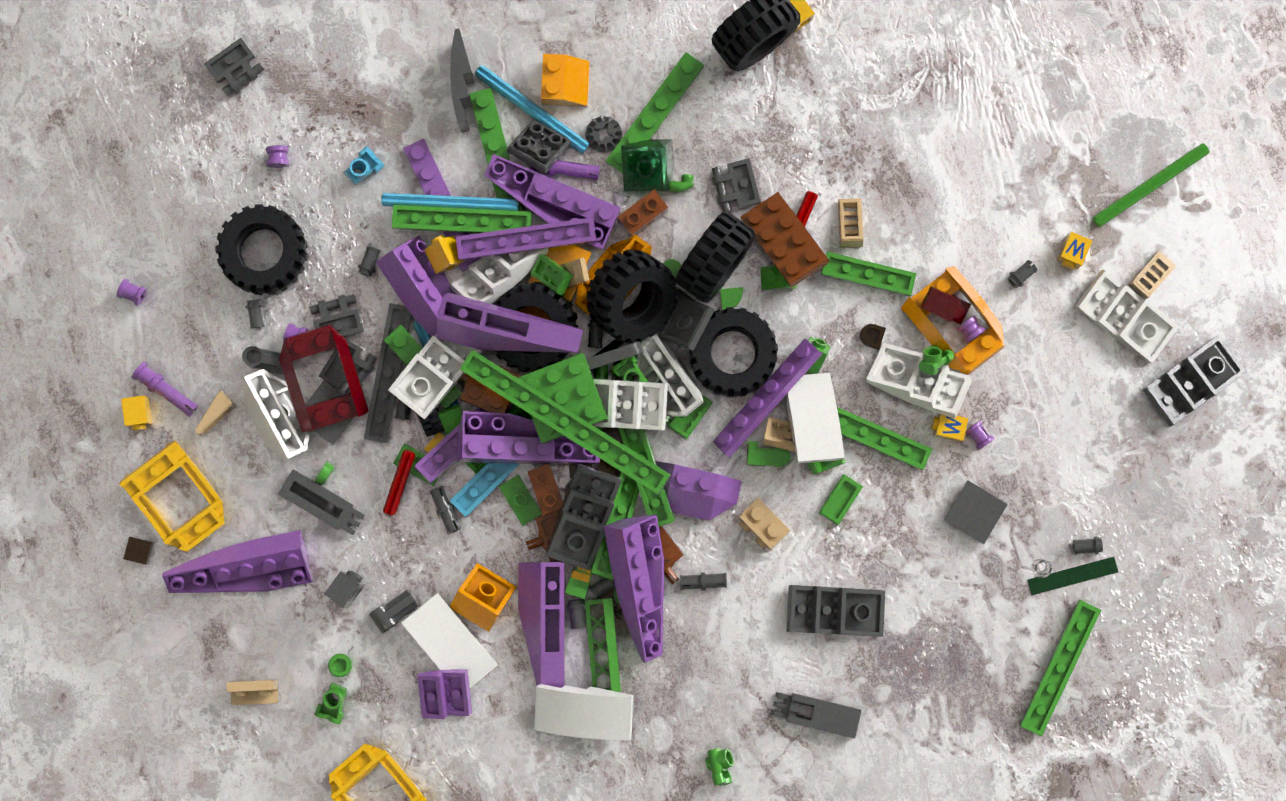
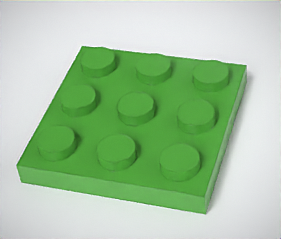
M584 353L518 377L521 381L591 425L608 420ZM531 415L541 444L564 436Z

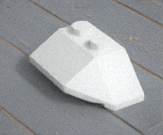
M657 334L652 337L648 336L646 340L641 342L643 353L637 355L636 359L638 362L636 364L648 382L668 384L666 416L686 417L704 402L701 389L669 346ZM638 375L635 376V381L639 382Z
M264 369L243 377L245 408L267 448L285 460L305 452L308 447L310 432H301L286 382L269 374Z

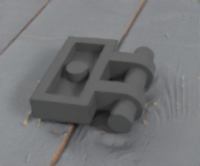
M239 38L204 63L218 84L225 79L228 81L229 84L222 88L227 96L234 91L236 93L240 91L241 86L251 79L254 81L258 78L257 75L264 71L260 63L253 67L249 65V62L256 57L242 38ZM243 67L246 72L234 79L232 74Z
M750 158L728 163L729 173L722 174L720 166L712 168L713 185H716L719 196L717 197L718 205H721L723 212L732 211L730 206L732 201L737 202L738 209L761 203ZM731 181L734 193L727 194L725 182Z
M344 294L338 296V299L327 302L322 300L318 304L310 306L312 315L321 313L322 317L313 321L314 327L318 328L330 324L343 337L364 332L359 310L349 311L348 305L357 303L355 295L345 296ZM341 308L342 313L329 316V310Z
M347 340L353 362L360 366L357 375L362 387V381L368 372L371 373L374 368L372 365L377 358L369 353L365 361L360 359L359 356L363 349ZM336 347L319 377L339 389L343 382H348ZM349 386L345 391L346 394L351 393Z

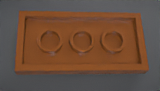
M779 192L740 217L742 222L754 230L756 234L755 240L791 288L830 263L827 256Z

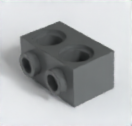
M348 570V572L340 571L324 595L341 607L349 608L365 586L361 582L363 578L352 570Z

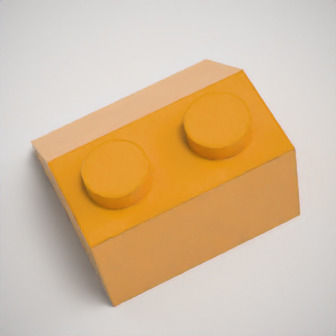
M543 54L542 105L587 107L590 62L569 55Z
M477 563L457 591L450 608L489 632L517 587Z

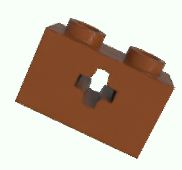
M654 189L620 214L618 222L629 237L635 234L638 235L668 212V206Z
M550 464L527 471L542 515L560 510L563 500Z

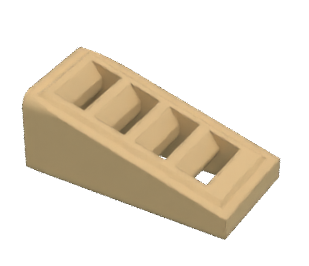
M861 198L838 199L840 248L863 247ZM844 208H857V211H844ZM857 217V220H844V218ZM845 227H857L858 229H845Z
M1158 251L1128 285L1143 299H1148L1176 265ZM1158 259L1168 267L1166 270L1156 263ZM1152 265H1153L1160 273H1162L1161 276H1158V275L1151 269ZM1146 272L1156 279L1155 283L1145 275ZM1141 278L1151 286L1149 289L1139 281Z
M584 258L560 265L573 274L567 288L589 281Z
M220 390L195 429L198 435L205 436L236 407V404L225 392Z

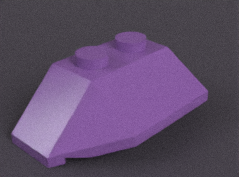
M655 461L659 468L671 475L664 489L673 513L710 521L737 504L742 481L681 465Z

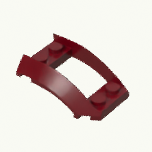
M328 324L284 338L279 361L301 432H312L314 429L356 416L360 417L369 412L347 340L336 329ZM337 347L351 393L306 406L292 361Z

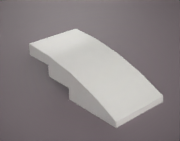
M548 248L483 257L468 266L470 273L452 283V289L457 295L492 304L505 292L518 284L533 269L539 255H546L548 253Z
M1105 270L1099 272L1074 306L1104 331L1149 363L1155 361L1179 327L1147 299H1142L1127 285L1119 283Z
M436 333L419 354L417 353L388 391L423 419H426L465 374L460 368L471 350L479 354L484 350L439 339Z
M883 343L866 382L911 404L956 419L971 385V376L950 371L949 365H943L935 375H928L919 369L923 353Z
M830 373L803 375L786 394L788 419L791 423L797 464L843 460L845 456Z
M594 379L608 420L593 426L665 430L667 383Z
M439 593L401 622L440 670L468 669L470 688L498 666L496 661Z
M539 684L536 687L534 730L578 738L630 741L634 695L591 686L588 689H582L568 685L558 688Z

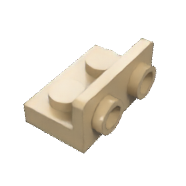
M768 417L763 444L795 452L791 423L779 418Z
M759 498L738 516L741 520L738 524L747 533L752 531L757 536L755 541L763 550L766 548L772 550L790 532Z
M278 679L226 682L227 692H231L232 705L278 703L279 701Z

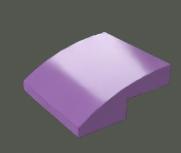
M468 669L438 670L417 675L422 718L445 719L447 715L470 716L472 705Z

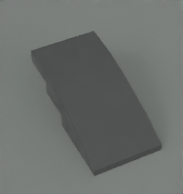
M457 28L454 31L451 49L450 80L456 119L462 133L470 130L464 109L472 107L466 85L475 83L460 29Z
M1217 335L1142 390L1169 427H1171L1207 400L1217 395L1243 375L1246 370L1221 336Z
M577 463L546 552L547 557L590 571L605 535L604 526H606L613 510V501L622 482L621 478Z
M789 585L786 632L883 637L885 590Z

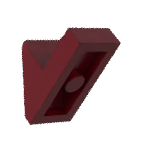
M930 286L921 304L923 309L949 322L953 321L960 325L971 306L969 302Z

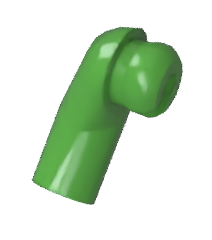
M683 174L681 176L682 181L662 179L660 189L661 191L674 193L691 189L694 185V176Z

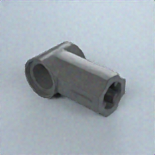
M256 346L247 347L243 351L242 359L248 367L283 374L279 361L281 353L261 349ZM253 351L258 352L260 355L256 363L248 361V355Z
M406 590L389 603H384L373 610L369 616L380 632L384 633L399 622L398 620L415 610L418 604L410 592Z

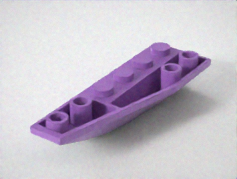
M495 154L492 155L484 174L485 177L548 224L594 218L597 242H589L587 244L601 250L604 249L621 212V207Z
M418 235L376 261V264L402 303L432 337L437 333V318L442 297L448 292L453 293L445 273H435L424 250L427 248V245Z
M449 292L442 297L437 318V338L479 350L577 353L584 330Z
M462 411L457 437V462L500 464L600 463L599 457L566 436L541 444L534 422L531 419L510 413Z
M654 514L620 519L604 526L616 592L634 644L642 662L645 663L663 655L664 555L657 515Z
M301 530L231 545L185 562L162 573L169 593L264 592L312 582L307 549Z
M565 562L519 563L518 610L536 685L544 684L562 688L565 686Z

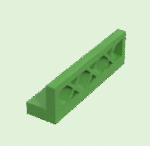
M613 599L586 600L585 611L592 687L597 688V678L604 672L610 677L611 687L601 689L621 692ZM603 604L604 615L599 621L591 615L590 605ZM604 617H605V626L600 623V622L604 619ZM591 619L596 622L593 628L591 624ZM598 625L606 630V638L601 644L593 639L592 632ZM606 641H607V649L603 647V644H604ZM593 642L598 645V648L595 651ZM600 648L608 654V661L603 667L595 662L594 656ZM608 664L610 673L605 670ZM595 665H596L599 669H601V670L598 672L597 675H596V667H595Z

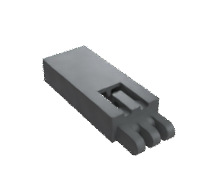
M294 469L278 495L335 529L340 530L341 528L351 535H354L356 531L348 527L351 523L356 527H359L361 524L354 520L353 517L355 515L360 519L365 517L364 514L353 508V504ZM329 502L342 509L340 511L333 506L330 512L338 516L337 518L324 511Z
M776 692L775 697L784 699L783 703L774 701L773 706L780 707L782 710L781 712L772 710L771 715L785 718L786 722L850 738L856 737L861 709L792 693L791 696ZM798 704L813 707L812 718L796 714H806L807 708L798 707Z

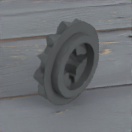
M601 115L592 119L586 128V140L590 147L598 152L614 150L622 138L621 127L612 117ZM607 125V133L610 136H605L600 142V134L597 131H602Z

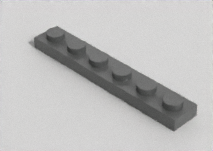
M389 303L364 434L365 440L388 443L396 396L388 391V389L401 374L403 361L384 339L400 325L409 332L412 314L403 305Z

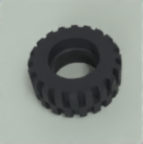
M749 0L719 25L717 31L712 35V45L730 69L734 71L744 70L773 52L775 48L780 46L796 30L801 20L800 13L790 0Z
M255 204L254 208L249 206L243 207L242 212L239 214L234 212L230 215L232 219L229 222L225 221L222 227L224 230L222 233L218 232L217 235L219 245L215 246L219 257L217 261L224 275L243 291L261 296L266 293L268 295L276 294L275 291L288 289L287 285L291 282L294 284L298 280L296 278L297 275L303 273L305 269L303 264L308 258L306 248H308L307 241L303 236L302 229L294 219L283 210L280 211L271 205L264 207L262 204ZM258 230H271L280 237L283 243V252L280 260L273 267L264 271L250 269L241 257L244 241L249 235Z
M722 212L710 224L688 254L676 275L677 284L700 301H711L730 278L751 247L756 237L754 230L731 213Z
M625 250L623 254L619 252L612 255V259H606L602 263L603 266L595 271V277L589 283L590 291H587L586 299L589 301L587 302V310L592 321L616 340L634 343L646 340L647 336H654L658 329H662L666 325L665 321L667 318L670 319L673 314L671 310L676 306L675 296H677V287L675 286L676 279L672 275V271L663 263L641 250ZM641 283V290L636 300L629 307L622 310L624 300L629 291Z
M526 282L513 287L494 303L496 306L514 311H519L527 306H536L544 310L554 322L576 328L579 326L576 325L578 317L577 313L572 310V302L570 300L567 301L563 297L564 295L557 294L546 285H542L541 282L529 284ZM497 351L498 354L496 356L499 360L504 359L507 362L506 366L511 369L516 367L519 372L525 373L526 371L534 372L560 362L569 352Z
M726 307L725 310L720 311L719 309L714 311L694 351L689 350V362L697 380L699 379L702 386L712 390L714 394L719 396L721 394L733 398L734 396L742 397L755 392L769 379L777 362L778 344L775 341L776 336L774 332L770 330L766 320L759 318V315L755 312L746 311L747 309L745 308L733 309V307ZM725 332H741L749 337L754 345V361L747 370L741 373H725L713 362L711 355L712 345L716 338Z

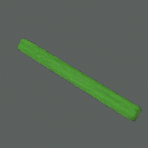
M1204 143L1200 144L1092 218L1094 223L1098 227L1103 226L1209 154L1208 147Z

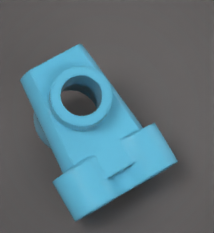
M367 146L358 153L359 157L354 159L344 171L346 177L354 185L371 173H378L384 167L383 162ZM359 169L362 171V174H357L354 170Z

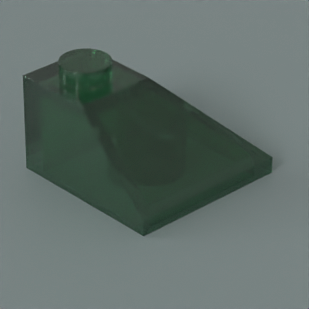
M650 139L621 146L624 191L670 190L674 164L672 139Z

